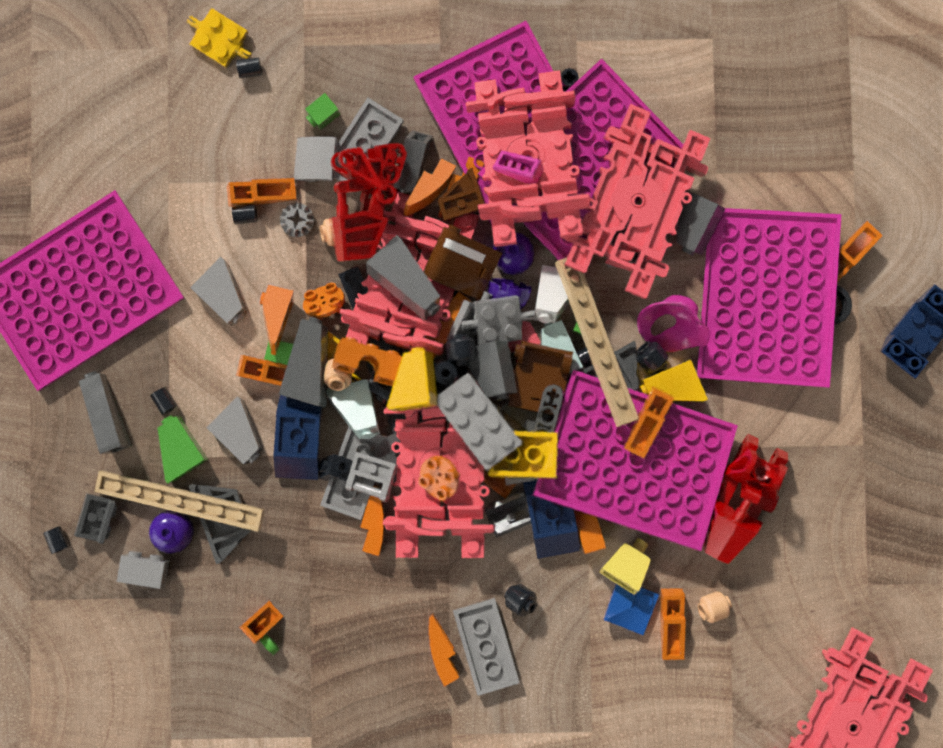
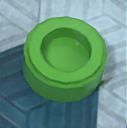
M265 634L259 639L273 656L280 651L278 645L268 635Z

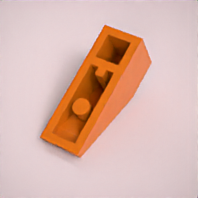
M268 285L266 293L262 292L260 305L263 308V317L271 354L276 355L294 303V291Z

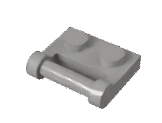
M356 452L345 488L351 492L355 490L377 497L380 501L388 502L398 464ZM361 476L383 483L382 489L357 482V477Z

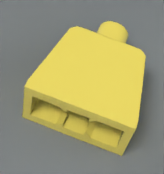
M639 538L636 539L633 546L624 543L601 568L599 573L635 595L641 588L651 561L649 557L643 554L648 544Z

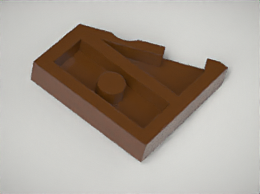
M473 168L469 169L459 181H456L437 200L444 222L479 211L478 205L484 204Z

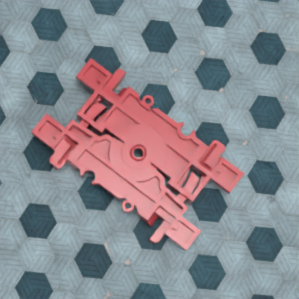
M560 70L539 73L541 92L525 93L524 88H518L498 94L496 79L474 82L477 101L466 102L467 113L489 110V112L478 113L482 137H479L476 143L479 150H484L485 174L482 176L483 181H491L492 184L490 187H484L489 203L478 205L481 220L492 221L495 247L517 244L514 223L541 220V212L545 211L547 212L548 219L558 218L561 238L583 235L580 209L590 206V194L574 195L578 193L576 178L579 177L580 170L576 165L571 166L573 159L570 142L573 140V134L566 135L564 130L571 129V123L567 121L566 108L575 106V91L563 92ZM505 106V113L500 114L499 107ZM527 110H532L531 123L528 121ZM524 125H527V136H525ZM501 150L540 159L544 171L538 183L526 184L493 170V165ZM507 159L504 166H507L510 160ZM538 191L542 192V196L539 197ZM512 203H516L517 207L512 206Z
M630 104L620 129L609 127L603 136V139L613 143L608 155L604 157V160L609 161L610 168L605 169L601 167L599 169L601 176L593 193L594 199L590 198L591 206L585 208L588 211L591 210L581 220L583 234L587 237L585 239L579 236L564 238L566 241L573 243L564 265L585 274L593 254L599 257L604 255L607 257L605 260L606 264L632 272L625 291L646 299L655 276L663 278L668 273L669 266L661 261L666 249L672 246V244L668 243L665 237L667 234L672 236L677 234L675 226L683 209L682 204L687 205L692 200L691 194L685 193V191L691 188L695 178L684 172L686 170L700 177L707 174V165L700 162L711 138L690 130L682 149L660 139L650 144L652 136L643 133V130L651 112ZM636 197L641 198V205L635 204L634 200ZM627 222H629L625 230V233H619L618 235H616L614 238L613 245H610V242L614 237L615 233L618 231H622L625 228ZM635 252L638 253L635 263H629Z
M398 191L391 212L385 210L383 212V217L395 222L396 225L386 224L381 238L383 246L378 245L376 251L381 250L390 240L398 235L424 271L443 227L448 228L449 225L425 216L424 221L413 217L415 213L409 216L403 215L410 195ZM472 213L455 219L453 226L461 229L460 234L473 239L480 217ZM416 243H417V246H418V250H422L421 255H420V257H419V260H418L419 252H418L417 249L415 248ZM368 275L367 280L361 282L363 287L368 288V292L366 294H357L359 299L356 298L354 310H340L341 321L350 325L346 337L355 338L358 340V343L366 345L370 338L379 341L383 334L385 343L410 350L409 352L413 348L422 347L428 352L442 355L445 349L444 345L428 340L426 336L439 337L442 329L440 320L448 322L451 319L450 312L445 309L449 307L455 289L429 279L440 295V309L434 316H429L424 321ZM411 329L415 330L414 335L410 337Z
M438 406L398 412L388 410V407L385 408L384 414H405V417H407L406 419H396L395 431L401 443L394 442L391 446L393 452L400 453L397 457L398 467L396 481L393 483V486H399L402 493L400 496L392 497L396 501V507H394L395 516H388L383 521V525H385L387 530H396V558H418L419 536H445L446 529L451 530L452 536H462V558H484V533H493L495 525H473V519H483L485 502L481 499V496L486 497L490 493V489L487 486H481L485 481V468L450 422L449 433L443 436V445L441 447V432H447V418ZM420 411H422L423 415L422 420L425 421L420 423ZM396 445H399L398 450L395 449ZM433 456H442L450 460L455 465L458 473L461 474L459 488L456 493L443 500L445 504L449 505L450 521H446V507H441V500L431 496L418 482L422 464ZM482 489H486L487 492L483 494ZM419 515L433 519H441V521L422 518V528L419 527Z
M852 627L840 651L834 648H829L828 651L822 650L825 659L831 662L829 667L825 669L829 672L827 677L821 679L827 683L828 687L823 692L816 689L817 697L807 715L809 722L807 723L805 720L798 721L797 728L803 733L797 735L796 738L791 736L790 739L792 741L788 748H895L899 740L897 733L906 735L909 732V727L903 721L909 720L914 710L910 707V701L904 697L908 693L926 703L928 696L923 692V689L933 669L910 658L901 678L893 673L887 676L889 671L864 659L874 638ZM864 677H867V678H870V679H872V680H874V681H877V683H875V682H873V681H871V680H869V679H866V678H864ZM852 724L857 725V730L854 732L850 731Z

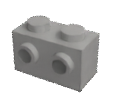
M129 551L128 554L121 555L117 582L161 589L166 584L169 560H163L164 556L151 554L150 557H143L141 552Z

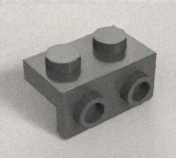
M524 492L512 493L508 498L502 501H493L485 507V513L490 525H495L494 534L496 538L531 524Z
M86 493L74 536L103 544L104 540L108 539L110 535V519L115 517L117 511L115 501L111 498Z

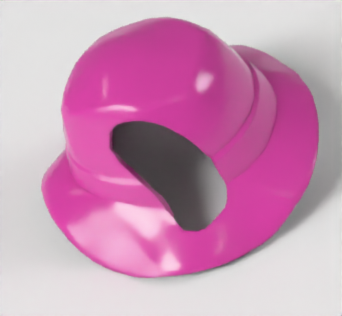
M671 295L662 302L653 303L641 310L637 318V327L641 337L646 342L659 343L665 352H677L687 348L705 346L710 339L709 328L697 317V304L686 296ZM670 314L676 319V324L656 336L651 334V326L660 316Z

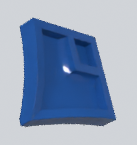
M615 584L603 620L644 635L659 594L641 587L633 595L618 584Z

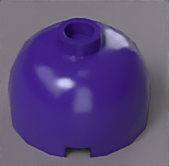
M515 232L517 244L499 247L494 245L493 249L502 253L497 268L505 274H522L533 264L535 256L534 245L522 233Z
M492 278L488 285V293L493 295L491 299L517 295L519 297L520 310L525 307L531 294L532 287L530 285L520 282L519 286L513 283L514 280Z
M171 510L156 516L149 528L151 543L163 553L173 554L183 551L190 545L194 535L193 523L188 515Z

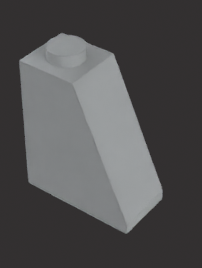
M220 257L190 288L227 324H237L244 318L245 315L243 313L246 311L228 263Z
M236 397L206 428L243 464H248L249 462L252 464L260 457L258 452L262 447L244 400L241 397Z

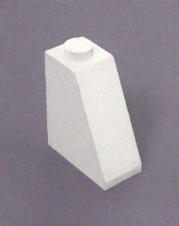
M542 265L534 316L535 320L542 323H555L570 302L557 268Z

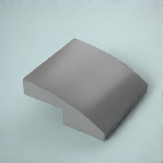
M336 137L298 138L294 169L295 181H334L335 170L330 162L332 156L337 152L338 139Z

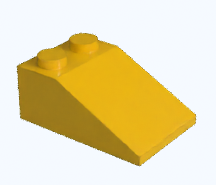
M513 431L522 442V445L490 468L488 473L490 477L556 478L557 433Z

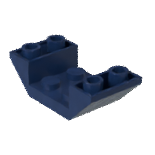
M936 284L932 285L911 305L888 334L880 351L914 379L917 378L929 363L926 359L943 339V290Z
M280 395L276 411L273 453L275 478L319 480L318 468L320 458H318L323 407Z
M537 480L523 482L537 559L580 551L574 510L533 496Z

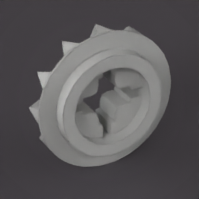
M289 204V206L283 209L280 216L281 227L290 236L302 237L313 228L314 215L310 208L304 204ZM298 211L299 217L306 221L298 222L295 228L294 222L288 218H294Z

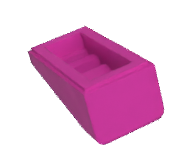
M501 150L493 165V170L526 184H537L544 171L540 159ZM506 160H510L507 166H504Z

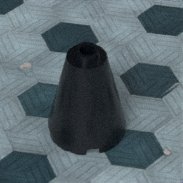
M447 355L434 358L436 395H440L468 373L466 366H455V362L447 360ZM449 370L450 375L443 377L441 375L442 371Z

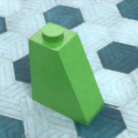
M173 415L162 420L163 425L158 427L164 476L167 484L175 482L208 460L181 416L173 417Z

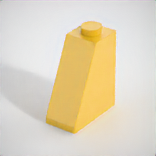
M419 347L403 354L388 401V410L398 412L438 406L433 353Z
M691 360L640 381L642 384L639 386L640 391L647 395L652 386H655L673 395V401L703 402L708 400Z

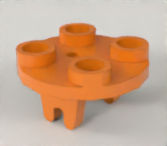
M331 282L315 290L305 292L303 309L308 316L322 320L321 318L328 317L336 312L340 314L341 307L345 302V295L341 288Z
M433 456L422 464L418 482L431 496L443 501L456 493L459 488L461 474L458 473L455 465L450 460L442 456Z

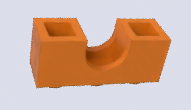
M346 337L342 338L337 344L331 368L353 374L357 370L360 361H368L375 369L373 381L393 387L402 356L396 351L380 350L377 345L361 344L355 338Z

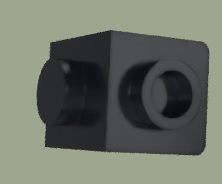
M374 373L369 380L371 385L369 390L377 394L376 399L387 404L392 391L380 385L379 382L373 381Z
M336 454L323 458L318 468L320 472L318 479L328 481L337 478L347 481L353 461Z

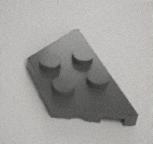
M633 341L615 351L614 354L627 388L636 390L639 386L636 343ZM593 364L580 371L598 378Z
M197 484L189 485L191 492L243 504L238 489ZM200 518L216 564L221 563L252 531Z

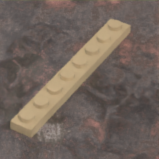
M567 258L558 260L555 263L616 427L636 421L639 417L584 273L565 266Z
M103 470L98 473L94 491L254 531H261L265 509Z

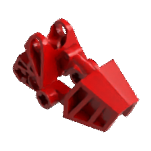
M393 143L374 146V148L366 149L367 156L362 147L348 148L332 156L330 162L332 168L347 179L334 185V191L338 197V205H336L337 217L329 218L337 261L368 259L374 256L388 222V218L383 217L384 207L386 204L394 202L397 197L396 189L390 184L396 183L399 180L406 160L407 152L402 144ZM396 149H398L400 157H397ZM337 156L338 162L342 168L337 167L335 164V159ZM394 171V178L390 181L392 172ZM362 191L360 195V211L349 214L346 193Z
M749 433L743 439L733 462L725 468L719 488L721 490L717 496L703 543L706 554L727 564L758 534L763 525V522L757 520L761 511L764 510L772 513L779 501L778 494L788 469L785 466L788 462V453L777 447L771 455L769 462L757 456L758 438ZM740 482L742 483L741 498L744 500L735 511L728 504Z

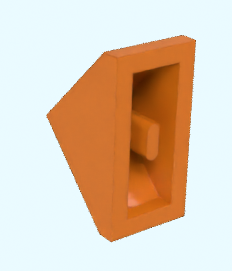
M268 601L240 629L255 644L284 616Z

